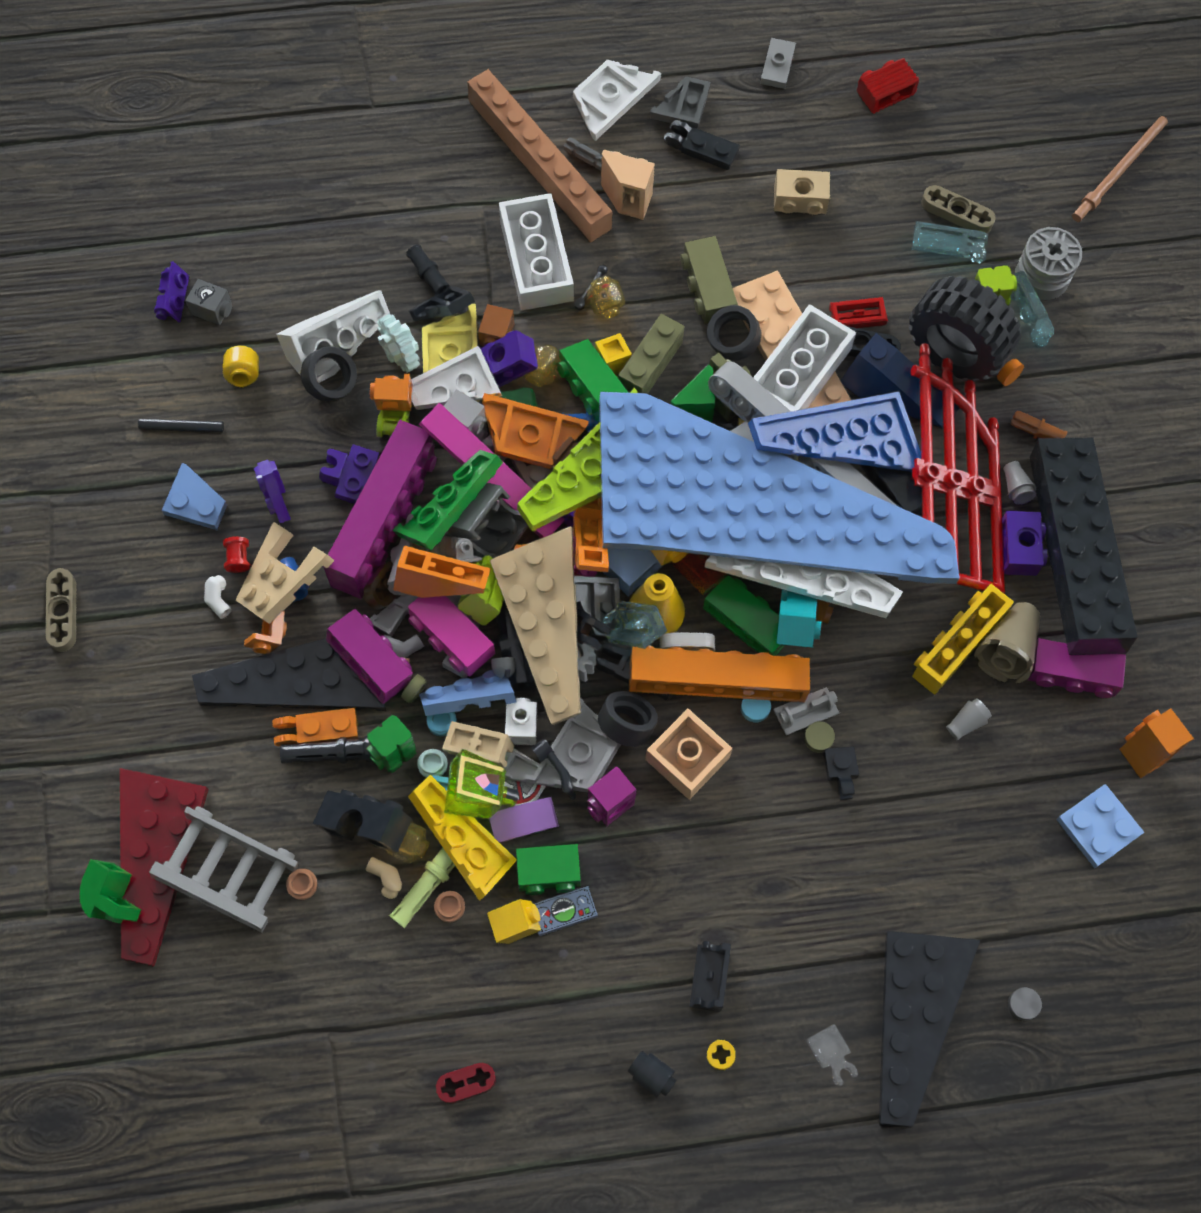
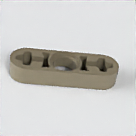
M937 185L929 186L924 191L921 203L926 211L976 234L983 235L991 231L995 222V214L991 209ZM933 197L938 198L935 202L931 201ZM947 201V202H948V205H947V207L945 208V207H943V206L945 205V202ZM961 206L964 208L965 213L956 214L952 211L951 207ZM970 212L973 213L971 219L968 218ZM981 218L986 220L983 224L978 222Z
M63 568L50 572L46 580V640L54 650L59 652L71 649L76 642L77 583L73 575ZM61 578H65L67 581L62 585V592L65 596L61 595V591L56 585L60 583ZM61 603L69 605V610L65 615H54V609L57 605ZM57 624L62 625V630L67 635L62 638V642H58L55 637L60 636V627Z

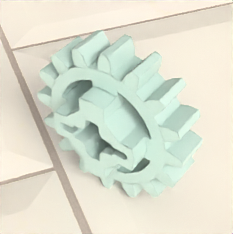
M390 313L378 319L377 324L379 327L377 328L381 333L378 341L391 363L395 362L406 373L417 368L420 363L418 361L419 357L415 352L419 350V347L409 327L406 324L401 325L400 321H396L395 316Z

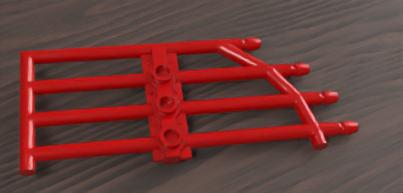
M924 343L920 345L919 366L913 365L910 371L912 376L920 379L921 459H914L912 479H914L916 486L922 487L923 518L934 522V491L945 494L946 530L955 541L959 570L957 497L968 500L970 576L959 573L960 578L957 585L985 591L992 584L1005 594L999 424L997 418L992 417L989 418L986 426L977 412L976 389L973 380L965 382V397L953 386V363L950 358L943 359L942 378L931 372L930 348L928 344ZM931 385L942 391L944 466L933 463ZM954 403L965 413L967 472L956 469ZM977 433L988 450L989 479L978 476ZM979 504L990 506L993 582L982 579Z

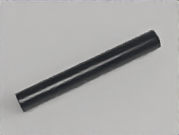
M139 419L138 428L139 430L223 433L224 422Z

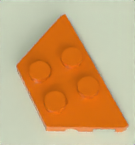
M484 393L482 398L495 454L551 469L554 465L553 455L570 436L576 441L585 431L589 422Z

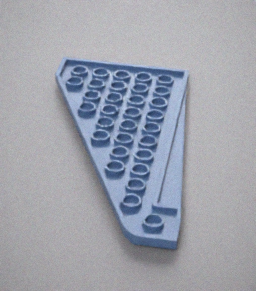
M600 392L603 548L668 550L896 576L898 580L957 584L960 577L955 541L951 534L942 526L780 453L757 450L753 441L646 393Z

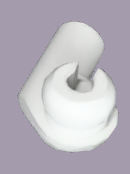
M217 575L208 578L205 582L204 601L220 619H223L229 615L231 608L221 599V591L225 589L226 581L222 576Z

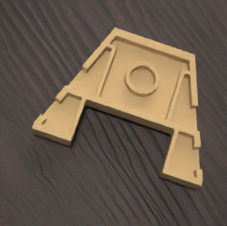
M275 522L272 524L236 598L237 602L269 624L296 599L293 594L304 583L309 586L316 580L314 574L322 566L328 568L334 562V559L316 547L312 548L297 571L278 561L277 557L293 537V534Z

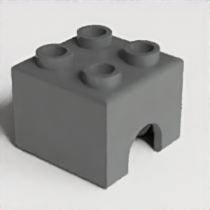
M486 483L476 499L467 506L458 521L453 523L448 530L452 536L469 539L473 545L474 556L483 558L485 555H489L492 558H496L510 552L528 528L519 511L512 509L503 501L502 498L509 500L510 496L500 485Z

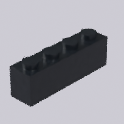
M860 465L874 486L893 503L913 514L922 515V487L915 485V481L912 479V472Z

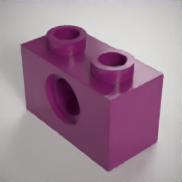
M618 766L588 788L587 802L589 807L587 810L596 822L602 821L606 827L635 805L636 788Z

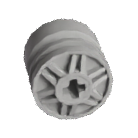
M1046 227L1033 233L1029 237L1015 268V277L1019 288L1028 296L1040 300H1050L1062 295L1067 290L1082 259V248L1078 240L1070 232L1055 227Z

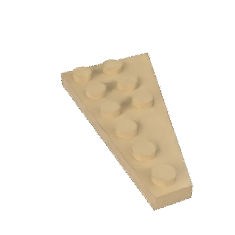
M571 526L490 560L552 725L581 714L580 681L578 677L579 657L576 633V585L574 584V537Z

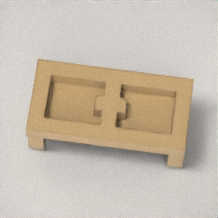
M452 721L442 749L449 754H459L506 767V752L512 753L515 745L508 734Z

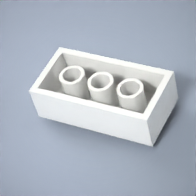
M552 194L499 202L500 223L521 311L574 301V283Z
M809 304L754 376V379L790 411L807 409L852 349L856 332Z

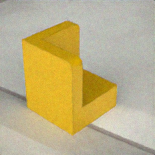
M621 333L595 342V349L616 377H618L632 356Z

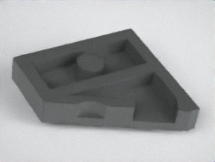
M685 77L678 83L677 88L665 95L664 101L657 108L654 106L651 109L650 119L667 123L680 120L687 123L691 128L698 129L711 82Z

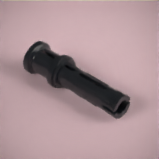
M367 735L364 739L347 740L346 737H340V739H337V742L281 744L280 760L282 764L322 760H338L341 764H346L348 760L363 759L366 762H372L371 755L366 750L370 746Z

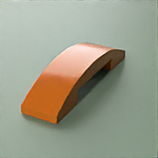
M602 497L574 510V555L578 570L608 572L609 570L608 548H603Z

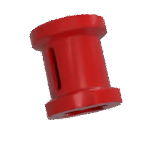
M244 537L224 539L223 547L226 548L227 557L224 569L233 573L248 571L250 563L247 561L246 548L249 547V540Z

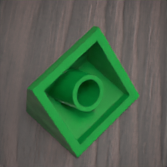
M708 364L671 400V405L712 423L715 395L710 391L708 381L713 375V368Z

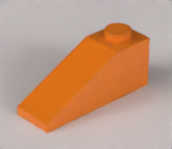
M404 546L397 565L393 590L421 598L484 593L491 568Z

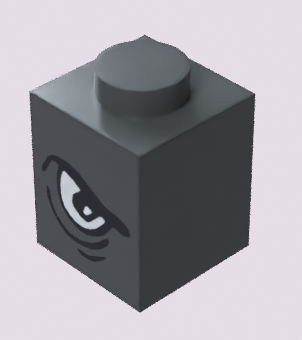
M197 279L185 300L191 315L217 325H221L224 317H228L232 310V302L227 289Z

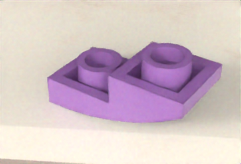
M551 797L488 814L494 838L499 843L559 827Z

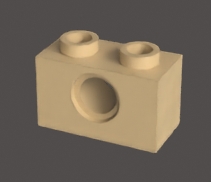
M777 169L774 184V211L809 213L812 215L826 214L830 200V172Z

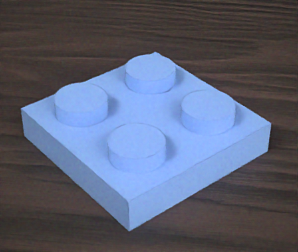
M1106 784L1056 819L1094 868L1145 833Z

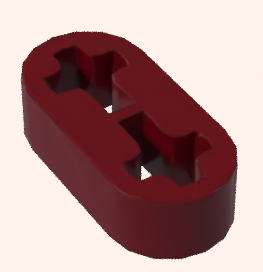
M483 1062L476 1063L442 1075L437 1081L436 1093L445 1103H457L490 1091L495 1085L496 1075L490 1065ZM482 1069L484 1074L490 1073V1078L486 1079V1086L481 1087L478 1082L468 1085L467 1080L475 1078L477 1070ZM450 1079L454 1084L461 1082L465 1084V1086L455 1090L456 1095L454 1097H450L448 1093H442V1089L446 1087V1081Z

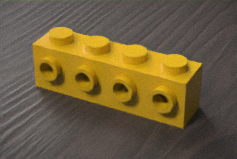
M992 584L983 593L977 591L968 602V605L971 607L965 613L960 611L950 622V625L953 627L947 633L942 631L932 642V645L935 647L928 654L924 651L913 664L917 668L912 677L935 695L972 654L979 643L1005 616L1014 601Z

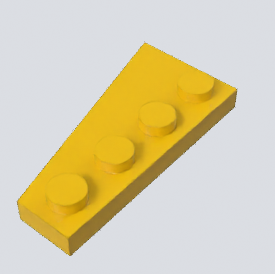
M429 775L408 797L480 901L517 859L439 782Z

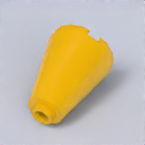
M657 573L649 576L631 596L627 615L630 625L638 634L659 640L662 634L678 631L684 620L685 607L672 580L667 575Z

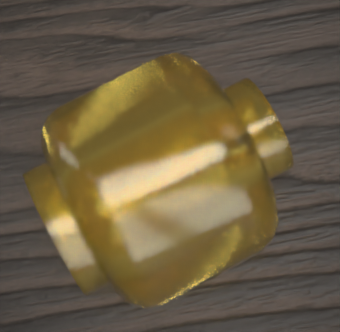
M411 821L398 853L385 850L386 853L407 864L414 862L417 857L423 858L430 845V841L426 840V829Z

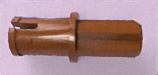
M1016 411L1011 420L1012 426L1034 435L1033 439L1037 437L1065 438L1068 432L1046 423L1044 418L1039 420L1021 411Z

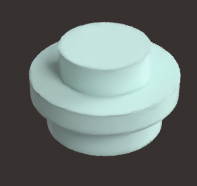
M429 749L419 756L417 765L419 772L427 778L429 775L442 776L447 770L448 762L443 752L437 749Z

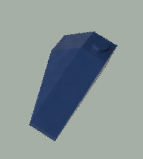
M875 333L840 380L841 383L860 399L899 392L907 415L920 421V379L912 376L910 373L914 364L897 348ZM931 385L932 425L943 429L942 391ZM954 403L955 415L960 408Z

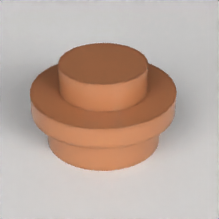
M297 869L287 879V891L295 899H308L317 890V878L308 869Z
M446 891L436 898L434 910L437 917L442 921L455 922L463 916L465 902L459 893Z

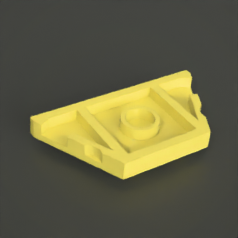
M476 304L469 305V309L461 315L446 316L441 321L433 322L422 328L423 373L478 346Z

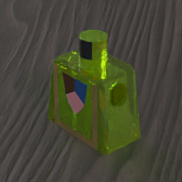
M461 749L450 762L444 813L491 818L502 805L515 806L518 799V790L504 786L506 771L503 767L472 752Z

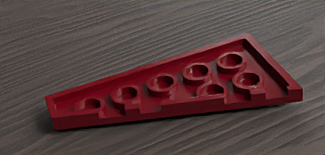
M120 768V863L122 869L132 874L123 898L141 909L137 921L123 920L121 923V958L123 960L152 967L155 966L178 891L151 878L149 871L155 861L162 865L165 861L169 862L192 822L185 817L184 811L187 806L194 810L197 806L204 807L209 791L206 786ZM190 850L180 866V868L182 869L180 874L182 875L186 866Z

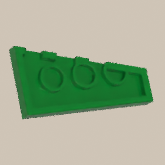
M479 450L453 474L454 480L450 484L438 487L433 492L434 499L424 508L420 505L411 512L414 517L404 526L399 523L393 531L400 538L432 550L441 542L443 536L453 523L458 521L467 506L476 499L485 484L494 477L498 468L503 464L502 460L495 454Z

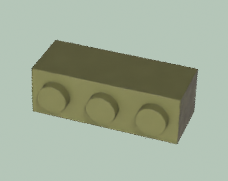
M716 236L685 242L684 254H680V261L683 270H687L689 274L687 277L689 291L695 293L694 305L696 313L702 316L705 325L710 322L712 316L721 308L738 305Z
M660 314L618 375V379L629 393L634 388L638 393H649L683 343L684 325Z

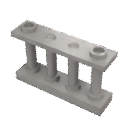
M187 806L184 811L185 817L192 822L169 862L165 861L162 865L155 861L149 871L151 878L262 933L268 923V917L264 916L265 910L263 908L285 868L292 872L297 870L298 862L294 860L295 855L282 848L275 851L212 819L213 814L197 806L194 810ZM205 827L219 834L198 874L193 875L190 879L180 874L182 871L180 866L201 829ZM231 840L247 849L225 889H221L218 893L208 888L210 884L208 880ZM259 854L274 862L253 903H248L246 907L236 902L238 897L235 895Z

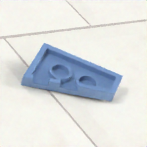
M493 670L487 671L482 676L473 679H459L454 684L445 687L434 686L419 694L425 716L461 711L467 704L479 705V708L490 707L491 701L505 699L506 704L516 703L514 691L508 678L505 675L503 678L497 677Z

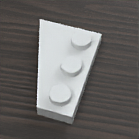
M479 346L411 379L413 384L412 402L417 410L434 408L439 402L444 406L456 389L475 401L482 400L484 393L498 397L502 396Z

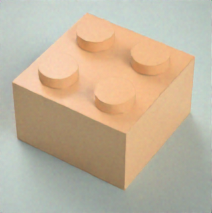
M687 708L647 749L645 760L690 800L730 758L732 747Z

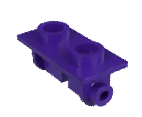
M174 261L171 262L170 268H165V271L161 272L159 292L165 294L157 296L154 313L156 318L160 320H166L167 316H171L177 322H181L189 275Z

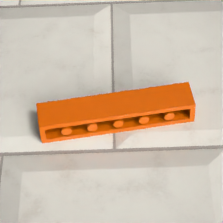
M641 645L639 647H632L629 692L805 702L810 692V658H801L796 654L772 656L769 653L761 652L754 655L742 654L740 651L722 653L713 652L710 649L691 651L680 647L659 649L650 645Z

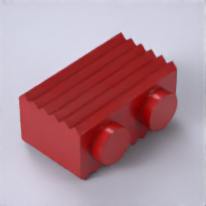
M905 58L895 62L890 60L876 71L868 70L864 72L859 78L856 91L870 111L875 114L885 107L888 108L898 101L901 102L911 95L913 96L918 87L919 77L913 72Z

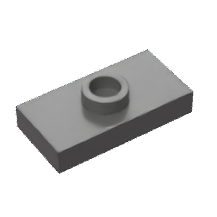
M771 38L760 84L786 88L796 43Z

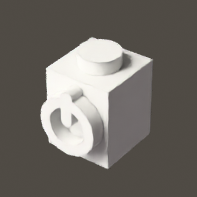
M516 698V703L506 704L505 734H508L514 745H535L537 702H531L527 698Z

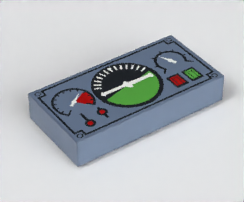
M588 886L535 903L540 913L539 925L541 931L538 932L539 936L598 917Z

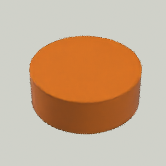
M1017 359L1010 360L999 371L997 380L1004 386L1010 385L1022 373L1024 365Z

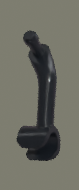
M545 739L539 741L531 749L537 755L540 762L545 759L551 762L560 776L563 793L568 794V797L574 800L576 794L573 792V784L568 770L557 758L549 743Z

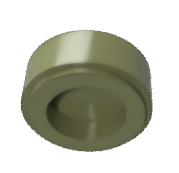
M417 674L407 685L401 698L407 703L412 704L424 690L427 680Z
M821 721L810 724L804 735L806 746L811 751L817 753L830 749L835 740L833 728Z

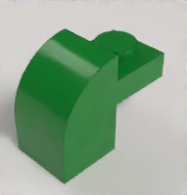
M90 859L80 885V903L84 913L89 918L110 920L115 923H122L123 920L137 921L141 909L123 898L132 874L114 863Z

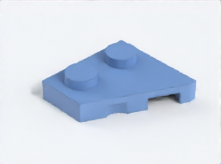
M182 463L162 508V512L166 516L217 530L227 504L190 467Z

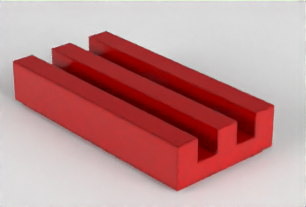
M883 297L831 302L829 305L831 317L848 327L883 326L888 321ZM879 307V309L864 311V308ZM854 310V312L838 313V311Z

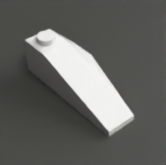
M378 290L297 323L276 335L286 359L300 374L302 363L306 357L323 347L333 346L343 349L352 357L357 352L358 346L377 331V327H379L377 324L378 319L390 312L381 290ZM323 358L317 362L315 376L318 383L335 375L340 369L338 363L333 359Z

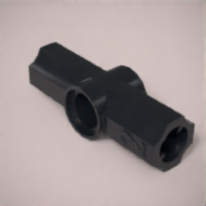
M504 600L500 613L496 616L500 632L498 639L502 658L515 657V672L508 680L512 689L524 690L535 685L534 677Z

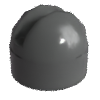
M515 657L491 659L492 670L497 677L503 678L505 675L506 678H509L515 672Z

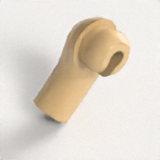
M372 857L368 862L366 871L381 877L384 886L381 892L384 897L389 899L396 898L398 891L402 888L398 870L394 866Z

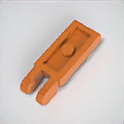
M355 708L299 714L296 717L285 716L272 721L273 727L276 729L297 728V735L284 734L275 736V746H281V744L337 742V739H340V737H346L347 740L359 739Z

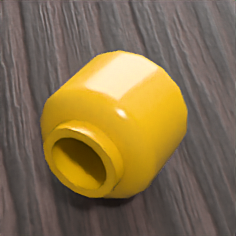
M238 345L229 348L223 356V376L225 380L237 387L248 386L257 380L259 375V356L247 346Z

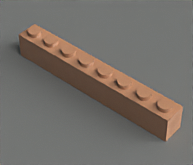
M487 69L467 81L469 102L548 194H552L554 201L585 237L592 242L612 229V210L491 71Z

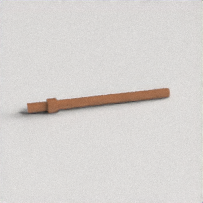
M1160 116L1093 192H1089L1082 199V204L1072 214L1073 220L1080 222L1089 211H1093L1101 203L1102 196L1167 125L1168 120L1165 117Z

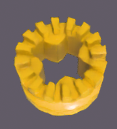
M725 1040L713 1042L707 1051V1059L710 1065L718 1070L730 1068L735 1061L734 1047ZM718 1046H723L724 1051H730L731 1056L726 1057V1063L720 1064L718 1059L712 1058V1054L717 1052Z

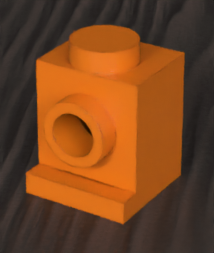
M404 374V379L396 376L375 378V383L370 384V399L375 401L377 410L411 411L413 384L410 374Z

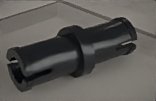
M416 244L408 249L406 256L417 268L419 277L426 280L435 295L450 286L438 271L436 262L429 259L421 245Z

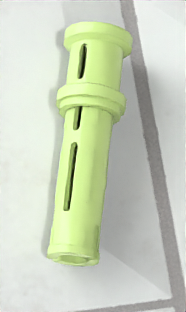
M443 847L432 861H427L425 864L426 871L402 899L397 908L389 915L403 928L406 927L441 882L448 881V874L455 867Z

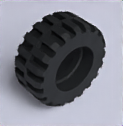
M949 276L935 281L914 307L909 317L910 335H913V342L919 347L924 343L929 345L930 362L942 368L943 359L950 358L953 363V374L957 378H968V380L973 381L989 379L1001 370L1018 346L1021 330L1018 317H1014V310L1011 306L1006 305V300L1001 295H996L992 288L982 286L977 280H967L966 277L962 276L956 278Z

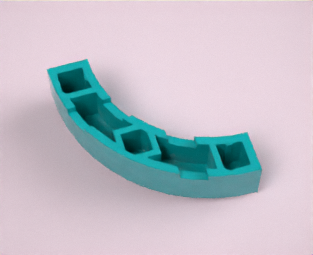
M782 589L777 644L813 648L814 639L820 640L821 622L816 621V598Z

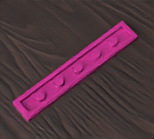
M440 402L419 424L462 465L479 450L494 454ZM504 462L498 468L494 477L487 482L502 486L510 496L509 500L502 498L503 501L516 511H518V502L532 489ZM560 517L534 530V532L540 538L549 536L555 532L565 519Z

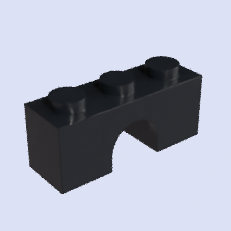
M342 789L340 793L327 791L313 824L329 835L351 841L361 826L357 834L359 837L374 847L398 853L412 818L402 812L404 807L396 802L386 800V803L383 804L378 799L369 795L358 798L356 794Z

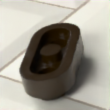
M392 561L380 565L364 587L365 601L373 609L379 610L390 605L397 596L388 590L389 585L387 584L393 567Z

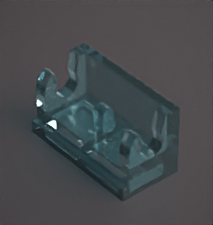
M620 601L617 603V607L603 619L605 624L611 623L613 619L616 620V627L606 635L610 643L645 649L667 632L659 610L654 605Z

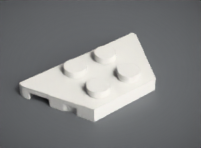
M606 60L573 91V98L592 138L596 141L661 80V73L658 71H653V74L640 72L637 66L622 65L619 62Z

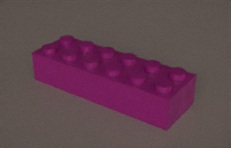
M399 420L328 553V556L334 559V562L328 568L324 566L323 568L330 587L362 599L366 583L377 568L385 563L390 543H395L398 538L393 529L403 519H407L411 513L412 501L415 495L419 496L425 484L424 478L427 472H432L437 461L432 437L424 429Z

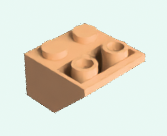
M603 150L601 186L618 213L644 220L653 194L655 163L648 162L642 158L629 157L619 152Z

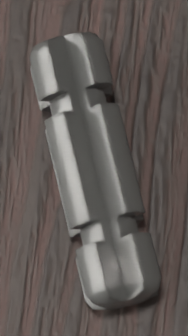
M573 138L566 140L563 147L565 151L573 155L575 154V157L591 166H595L600 171L602 170V155L600 156V153L584 144H580L579 141Z

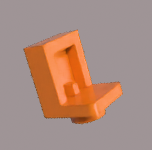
M282 611L270 624L263 620L261 634L253 633L245 639L244 647L253 648V651L256 653L268 654L280 646L287 630V623L284 622L285 611Z

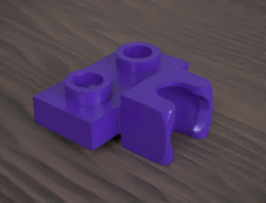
M354 444L351 447L349 456L346 453L328 449L326 461L335 467H322L319 479L322 482L337 486L335 498L355 504L378 461L379 453Z
M269 460L257 463L258 466L254 468L270 514L276 513L280 523L291 520L281 495L286 490L275 461L269 462Z

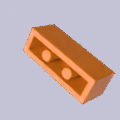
M1171 708L1162 714L1158 710L1151 713L1142 720L1141 724L1133 729V732L1124 737L1127 742L1119 750L1140 778L1165 764L1194 739Z

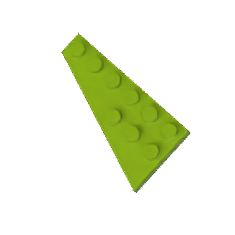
M634 388L630 393H638V392H637V390ZM600 422L571 450L570 454L562 462L560 461L553 468V471L543 481H540L518 502L517 510L531 531L602 497Z

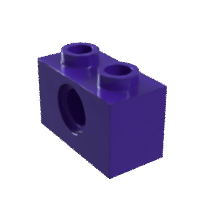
M517 330L511 331L504 337L481 348L499 388L538 368L534 340Z
M1006 511L1002 518L1004 574L1037 576L1041 568L1047 563V550L1043 549L1042 543L1046 534V525L1041 523V512ZM1019 540L1026 541L1030 547L1023 546Z

